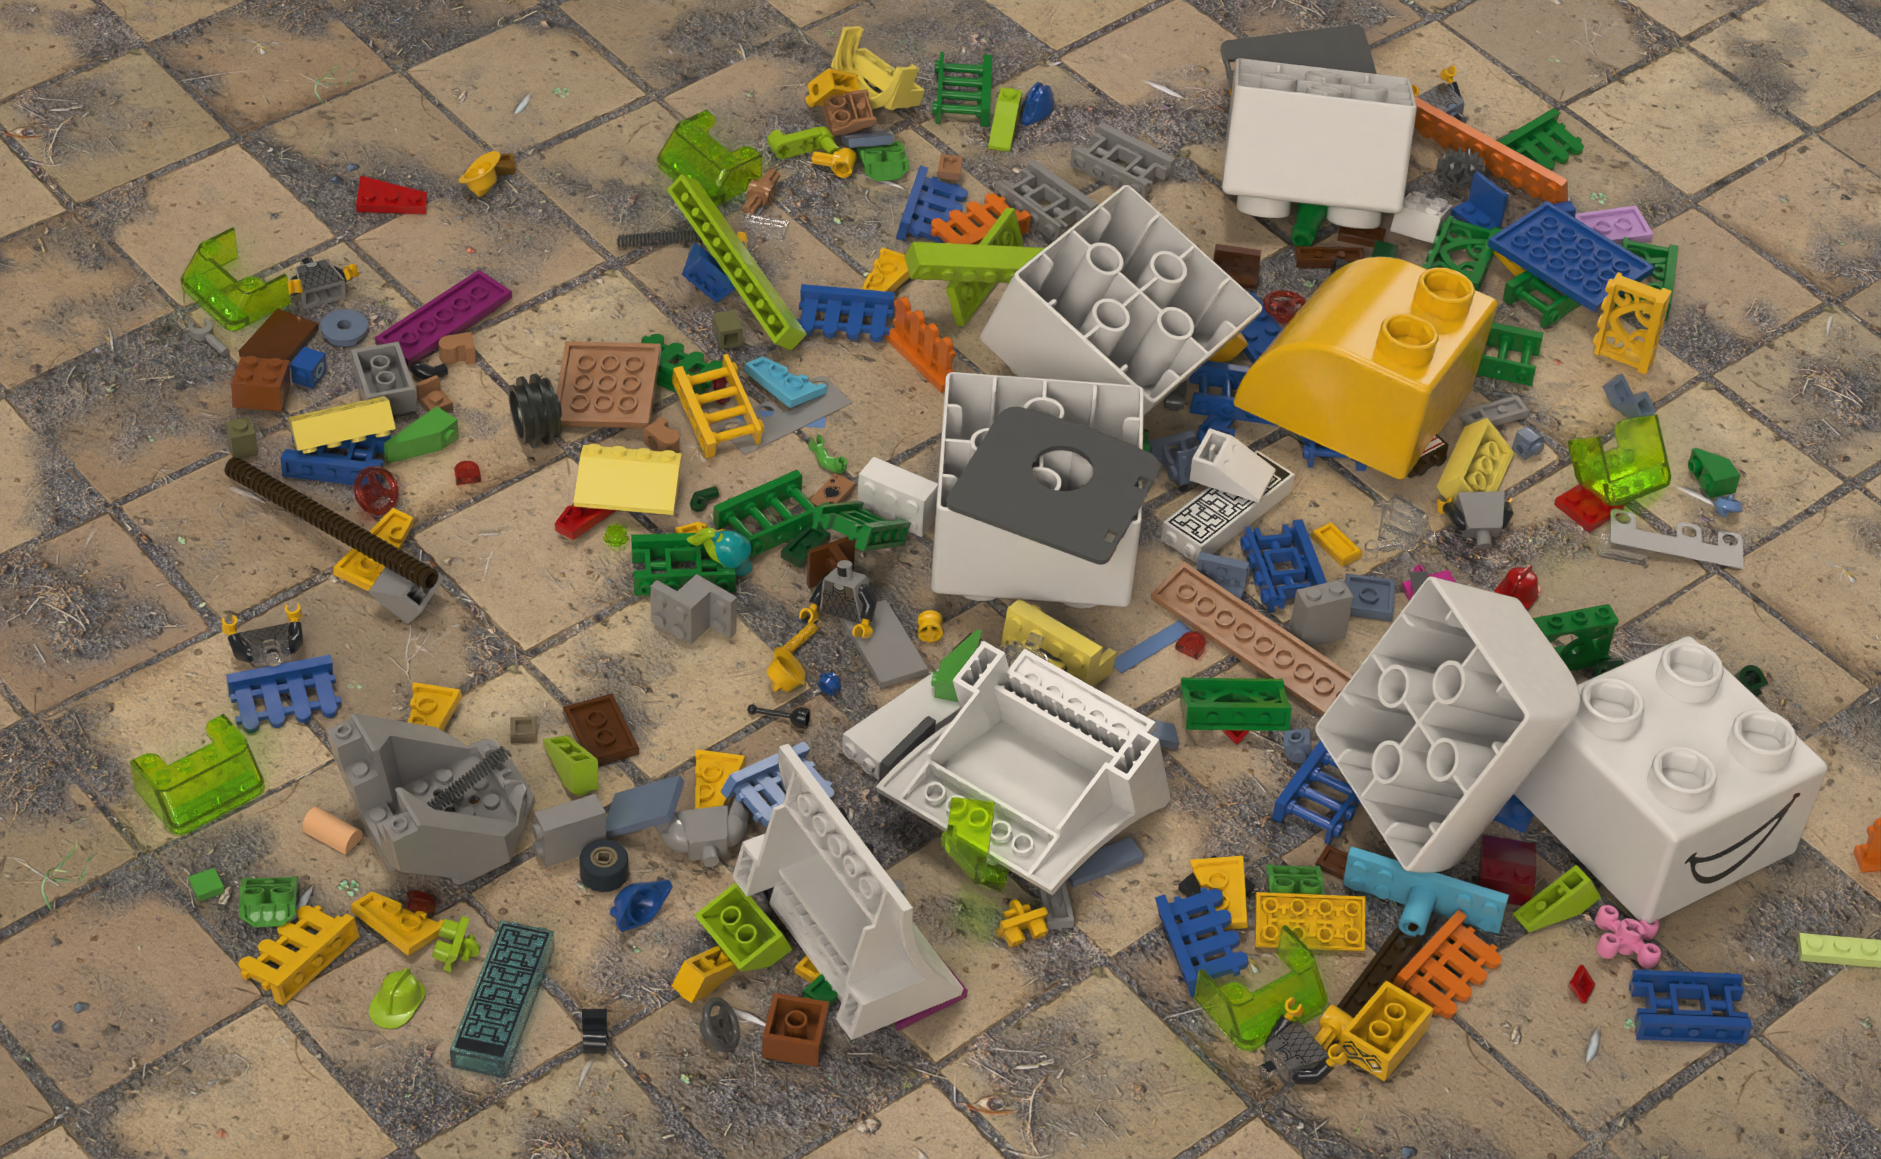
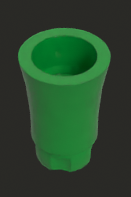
M1298 203L1297 215L1291 235L1293 245L1311 246L1321 224L1327 217V206Z

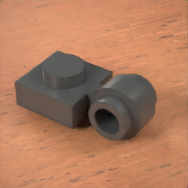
M1186 380L1164 398V408H1169V411L1184 409L1187 391Z

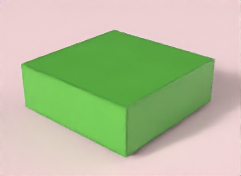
M215 868L188 877L189 884L198 902L225 893L224 885Z

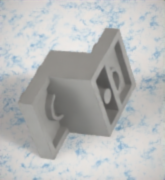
M697 574L678 591L656 580L651 585V622L689 644H692L709 627L731 638L736 633L737 597Z

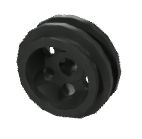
M536 373L530 375L528 384L524 376L518 377L516 379V386L515 384L509 385L508 395L512 421L519 441L522 444L529 443L532 448L539 447L540 438L545 445L553 444L554 437H559L561 434L560 418L562 417V410L559 398L555 394L550 380L547 377L541 380V377Z

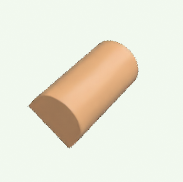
M313 807L306 814L302 825L304 833L345 855L363 838L361 830L319 807Z

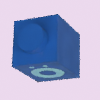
M303 347L290 364L291 381L314 389L327 372L325 353Z

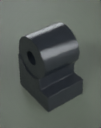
M582 1009L583 1054H606L607 1009Z

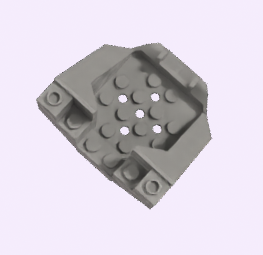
M355 713L350 715L351 719L326 730L334 760L364 824L366 834L388 871L396 872L398 870L404 873L451 877L453 884L461 885L511 861L514 854V846L517 840H520L527 824V816L530 810H533L536 803L533 792L512 759L506 760L504 758L505 762L501 761V765L497 763L498 768L494 766L495 770L490 768L491 773L487 771L488 776L483 773L484 778L479 775L481 781L477 780V784L474 783V786L470 785L471 788H467V792L463 790L464 794L459 792L460 797L456 795L457 800L452 797L453 802L449 800L450 805L446 804L443 810H435L427 804V802H431V799H434V795L441 793V791L445 792V788L448 789V785L452 786L451 784L455 783V780L462 778L465 772L469 773L472 767L476 768V764L479 765V762H483L486 756L490 757L489 754H493L496 748L500 749L497 741L482 739L466 745L437 727ZM473 800H479L476 804L470 803Z

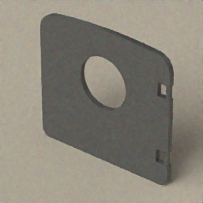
M1359 25L1226 40L1220 47L1231 93L1234 70H1231L1230 62H1235L1238 58L1377 74L1365 31Z
M1009 407L1004 409L995 419L948 494L946 505L948 509L1089 562L1102 565L1110 561L1117 545L1124 537L1146 499L1150 488L1158 478L1160 464L1153 454L1107 434L1023 407ZM1066 450L1084 457L1092 466L1093 477L1088 484L1077 490L1057 491L1042 485L1035 478L1032 467L1041 455L1051 451ZM1139 480L1146 482L1143 489L1136 487ZM1108 533L1115 536L1112 543L1104 540Z

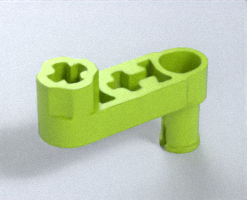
M825 126L814 127L787 135L778 129L772 131L766 139L767 144L779 159L820 150L821 148L827 154L833 155L835 151L840 150L834 141V136Z

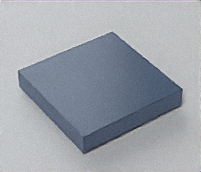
M886 131L841 135V143L849 148L888 145L893 143V135Z
M1346 573L1344 582L1353 595L1350 616L1392 621L1395 580Z

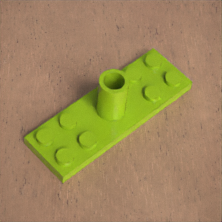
M1006 208L979 245L1024 247L1015 208ZM951 281L947 285L946 294L950 300L951 313L954 316L956 326L965 327L997 282Z

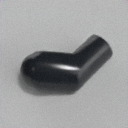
M416 362L411 366L412 374L421 380L435 375L439 378L448 375V369L444 363L431 367L425 363Z

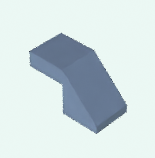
M1623 374L1614 376L1602 386L1612 407L1638 423H1643L1657 412L1647 391L1633 394Z

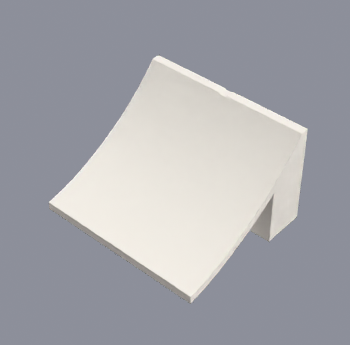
M985 641L981 643L953 679L961 708L952 722L942 727L917 746L876 786V790L880 794L1051 895L1111 838L1147 814L1164 808L1171 800L1160 741L1150 735L1156 728L1153 720L1026 649L1021 652L1009 668L1005 652Z
M789 744L780 746L778 763L783 786L786 790L783 804L773 807L766 833L742 842L732 876L746 897L774 887L769 903L819 973L824 975L825 981L827 980L831 984L832 990L838 993L837 997L841 1001V1006L836 1020L851 1040L961 996L964 988L912 921L913 907L791 746Z

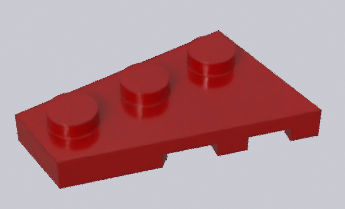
M360 175L356 212L426 214L427 192Z
M573 503L566 507L554 523L555 531L575 540L616 510L574 507Z

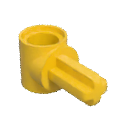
M849 148L835 151L834 155L815 151L812 154L811 162L831 167L836 176L847 178L852 174L857 155Z
M1331 1004L1319 1021L1320 1031L1314 1039L1326 1051L1333 1041L1340 1040L1341 1032L1353 1020V1017L1334 1004Z

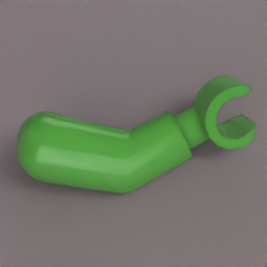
M818 434L816 438L817 443H815L811 436L808 447L811 451L815 452L819 465L836 474L844 473L847 469V460L841 456L840 458L829 456L826 448H823V437Z

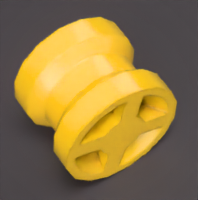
M927 610L919 614L917 617L919 639L924 642H936L942 638L943 618L940 613Z

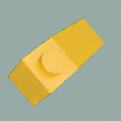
M718 945L685 960L671 987L679 992L682 998L693 1003L708 996L739 969Z

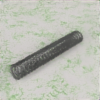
M686 229L684 231L678 230L677 232L675 230L670 232L667 230L666 232L660 231L659 233L656 231L655 233L648 232V234L645 232L644 234L637 233V235L630 233L626 234V236L625 234H619L617 245L620 247L621 241V247H624V242L625 247H627L628 238L629 247L631 246V240L633 247L635 246V241L636 246H638V237L640 246H642V239L643 245H646L647 240V245L649 246V237L651 245H653V238L654 244L656 245L658 240L660 245V236L662 244H664V237L665 243L667 244L669 239L671 244V235L673 243H675L676 237V243L678 244L679 238L680 243H682V234L684 243L686 242V236L688 243L690 238L691 242H693V234L694 240L697 242L698 234L694 229H689L688 231Z
M500 746V749L496 748L493 754H489L490 757L486 756L483 762H479V765L476 764V768L472 767L469 773L465 772L462 778L455 780V783L451 784L452 786L448 785V789L445 788V792L441 791V794L438 793V797L434 796V799H431V802H427V804L435 810H443L446 804L450 805L449 800L453 802L452 797L457 800L456 795L460 797L459 792L464 794L463 790L467 792V788H471L470 785L474 786V783L477 784V780L481 781L479 775L484 778L483 773L488 776L487 771L491 773L490 768L495 770L494 766L498 768L497 763L501 765V761L505 762L504 758L508 760V756L512 757L510 751L506 750L503 746Z

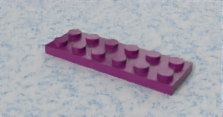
M477 270L375 337V344L382 345L399 342L405 362L409 367L438 348L439 340L442 337L459 334L512 299V291L482 271Z

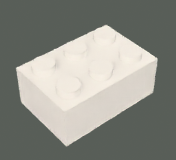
M873 457L859 473L857 501L864 502L862 509H869L872 514L886 520L905 519L912 522L908 532L922 537L936 518L938 483Z

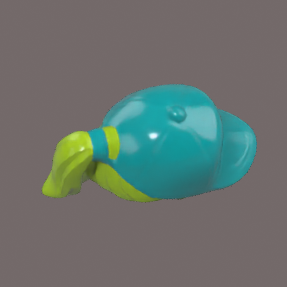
M703 528L695 535L687 538V541L695 546L704 544L710 558L720 563L723 568H735L737 576H745L752 571L753 565L749 558L751 544L742 534L730 530L718 532L713 528Z

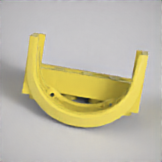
M860 26L843 27L831 67L835 70L858 75L857 79L860 90L868 89L872 109L883 106L886 109L895 110L896 108L920 106L925 90L914 83L919 68L914 64H910L909 67L893 68L868 49H858L864 32L863 28ZM869 85L878 87L882 90V92L878 93L874 91L872 88L869 87Z
M1018 599L1007 608L1000 647L1007 650L1008 655L1012 656L1011 665L1021 652L1026 649L1063 671L1066 666L1067 673L1092 687L1112 674L1116 651L1108 648L1102 653V646L1045 614L1035 604L1030 605ZM1030 643L1042 648L1043 650L1050 653L1052 656L1059 658L1061 661H1057L1042 655L1037 650H1035L1030 645Z

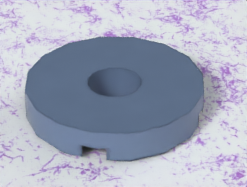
M350 309L330 312L322 319L320 324L322 338L329 340V344L339 347L358 344L357 341L361 339L363 341L369 332L367 318L362 313Z

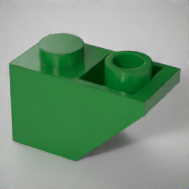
M1693 448L1688 460V469L1696 477L1700 487L1705 490L1709 498L1736 493L1741 475L1730 459L1699 448Z

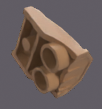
M868 89L857 90L843 95H833L824 101L827 128L834 138L838 135L856 132L877 124V119L874 117Z

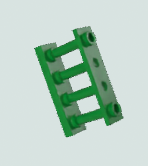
M940 52V60H935L934 73L939 74L937 101H933L932 114L936 115V124H940L941 113L976 115V117H980V127H989L992 55L984 54L983 63L970 65L944 63V52ZM943 72L978 74V79L945 77ZM942 86L977 87V92L942 90ZM942 99L977 101L978 104L977 106L941 103Z
M1526 270L1506 282L1503 301L1510 305L1522 299L1543 314L1540 327L1543 329L1552 323H1556L1560 318L1581 306L1580 303L1567 295L1563 297L1547 286L1546 282ZM1538 290L1553 300L1554 303L1547 306L1531 295L1530 292Z
M1493 322L1486 345L1498 347L1497 357L1482 355L1477 375L1532 386L1536 366L1530 365L1531 355L1539 356L1544 333ZM1508 350L1521 352V361L1506 360Z
M795 470L715 505L713 509V524L718 529L731 525L736 532L746 537L751 544V554L749 556L751 558L795 538L810 523L813 524L812 517L819 506L815 507L802 493V474ZM793 497L803 507L805 512L794 516L782 501ZM773 507L785 521L773 525L761 511ZM752 516L764 530L753 535L740 520Z

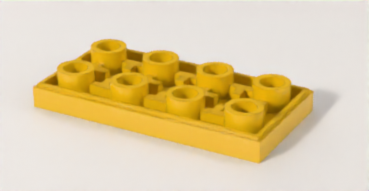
M1256 892L1255 948L1364 952L1365 896Z

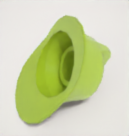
M409 968L389 973L383 979L379 991L370 1004V1019L375 1025L384 1029H394L406 1024L423 1001L425 987L411 974Z

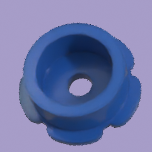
M829 672L820 675V680L817 684L824 693L834 696L842 688L840 684L841 679L835 673Z

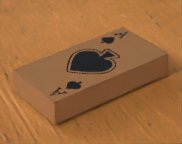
M835 473L812 496L810 502L815 507L826 502L829 504L844 502L855 490L856 483Z

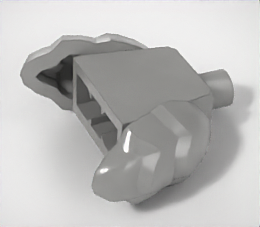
M735 799L729 816L727 805L676 811V816H673L671 822L657 825L655 828L661 835L662 841L673 851L686 853L690 860L702 859L704 866L714 867L719 863L718 857H725L727 855V847L736 846L745 836L748 828L749 812L743 801L739 803Z

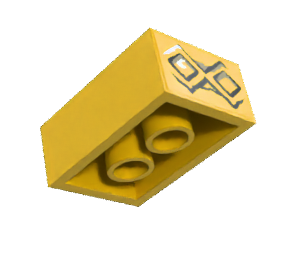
M1385 981L1341 1032L1339 1045L1342 1047V1051L1338 1054L1340 1055L1344 1052L1349 1061L1385 1082L1429 1029L1434 1008L1390 982Z

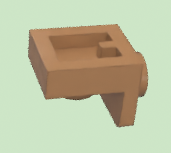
M940 154L937 178L960 181L963 156Z
M437 375L416 384L417 401L427 413L436 406L445 412L453 409V402L440 388V378Z

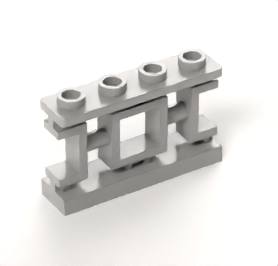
M1103 122L1097 126L1096 133L1093 132L1091 134V145L1093 146L1086 149L1078 145L1071 149L1070 165L1116 189L1129 185L1145 200L1147 193L1150 194L1152 192L1153 181L1151 179L1157 177L1165 181L1174 176L1176 158ZM1119 158L1129 163V165L1122 167L1114 163V161Z
M1035 159L1028 163L1027 170L1025 168L1021 170V179L1018 183L1012 185L1006 180L995 183V194L998 197L1003 196L1010 208H1015V210L1020 212L1026 210L1031 214L1030 226L1037 229L1053 242L1068 230V224L1075 220L1079 222L1098 206L1096 202ZM1045 198L1052 204L1044 208L1037 201Z

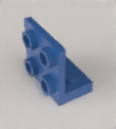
M1477 171L1473 174L1468 201L1452 208L1451 216H1454L1453 218L1483 228L1492 230L1493 227L1501 229L1508 194Z
M697 243L693 244L682 275L717 303L733 292L735 287L715 258Z

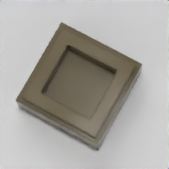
M510 717L511 743L537 742V717Z

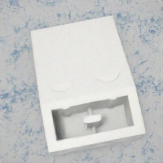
M1414 191L1409 193L1404 198L1402 211L1394 214L1390 231L1433 243L1435 236H1439L1441 223L1446 222L1453 205L1447 204L1448 201L1442 198H1434V200L1426 198V195L1421 192Z
M1209 428L1192 459L1190 481L1259 503L1276 469L1232 435Z

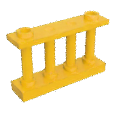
M728 354L723 355L722 368L693 376L686 375L683 366L673 368V386L706 459L715 456L716 446L723 441L751 434L756 445L761 444L762 433H764L763 422L761 419H757L739 380L737 365L735 362H731ZM726 377L730 386L701 395L695 394L692 389L693 385ZM731 396L735 397L738 404L736 407L710 414L703 413L701 409L702 404ZM743 415L747 424L719 433L712 432L709 427L710 423Z

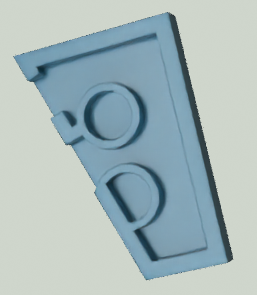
M764 356L745 363L744 372L789 408L822 396L827 392V385L822 383L815 385L808 381L809 377L803 374L796 376L789 373L788 367Z

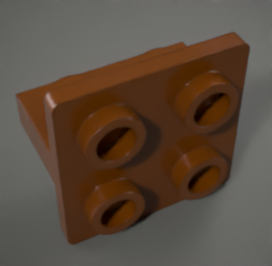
M1216 244L1213 261L1242 288H1256L1262 250Z
M845 537L808 550V587L817 586L823 576L837 568V563L842 560L852 562V571L854 572L855 541Z

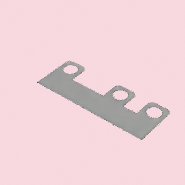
M819 376L809 382H825L828 386L826 394L786 413L780 411L769 401L753 407L756 417L761 419L764 425L761 444L756 445L751 434L734 438L730 441L746 455L852 402L826 377ZM768 406L774 410V414L764 417L758 411L761 407ZM734 417L720 423L718 429L721 432L726 431L725 425L731 422L739 424L740 427L745 426V424L740 419Z
M1619 509L1611 510V543L1744 569L1743 538L1738 533L1719 531L1717 546L1702 543V530L1697 525L1679 522L1677 523V537L1637 530L1634 513ZM1618 513H1624L1630 517L1631 522L1622 524L1616 520L1615 516ZM1686 526L1692 527L1696 530L1697 535L1695 537H1687L1682 533L1681 529ZM1724 535H1732L1738 540V544L1734 546L1728 545L1722 538Z

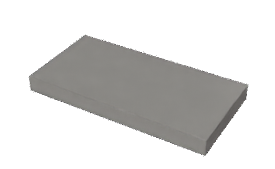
M887 600L879 601L876 604L873 620L869 622L873 629L872 636L869 638H862V635L861 637H854L852 634L853 627L860 623L839 617V620L880 688L928 675V667Z

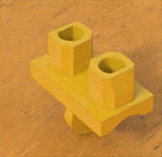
M1017 899L1012 900L1009 903L1010 909L1003 912L1006 920L1001 921L1000 928L995 930L998 938L1004 936L1010 948L1024 943L1025 937L1021 930L1027 928L1033 939L1042 938L1048 933L1045 921L1048 911L1046 907L1031 911L1028 903L1021 905Z

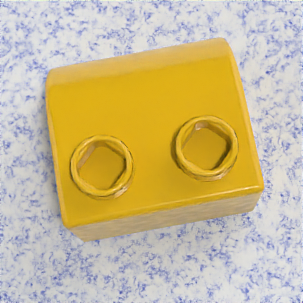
M1370 257L1356 260L1336 270L1317 288L1249 368L1236 391L1233 403L1242 410L1396 479H1404L1415 466L1434 436L1440 433L1471 392L1497 311L1498 302L1496 299L1476 291L1473 283L1465 275L1448 268L1425 269L1405 260L1391 257Z

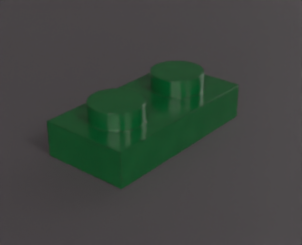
M812 523L781 550V558L800 569L807 564L808 550L831 541V533L825 530L812 529Z

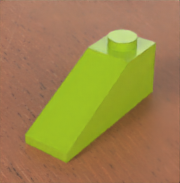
M1000 88L988 149L1010 152L1021 112L1023 90Z
M568 735L543 739V745L560 780L569 791L575 795H587L589 791L598 790L597 758Z
M1575 865L1512 915L1529 933L1580 915L1601 899V896L1591 879Z

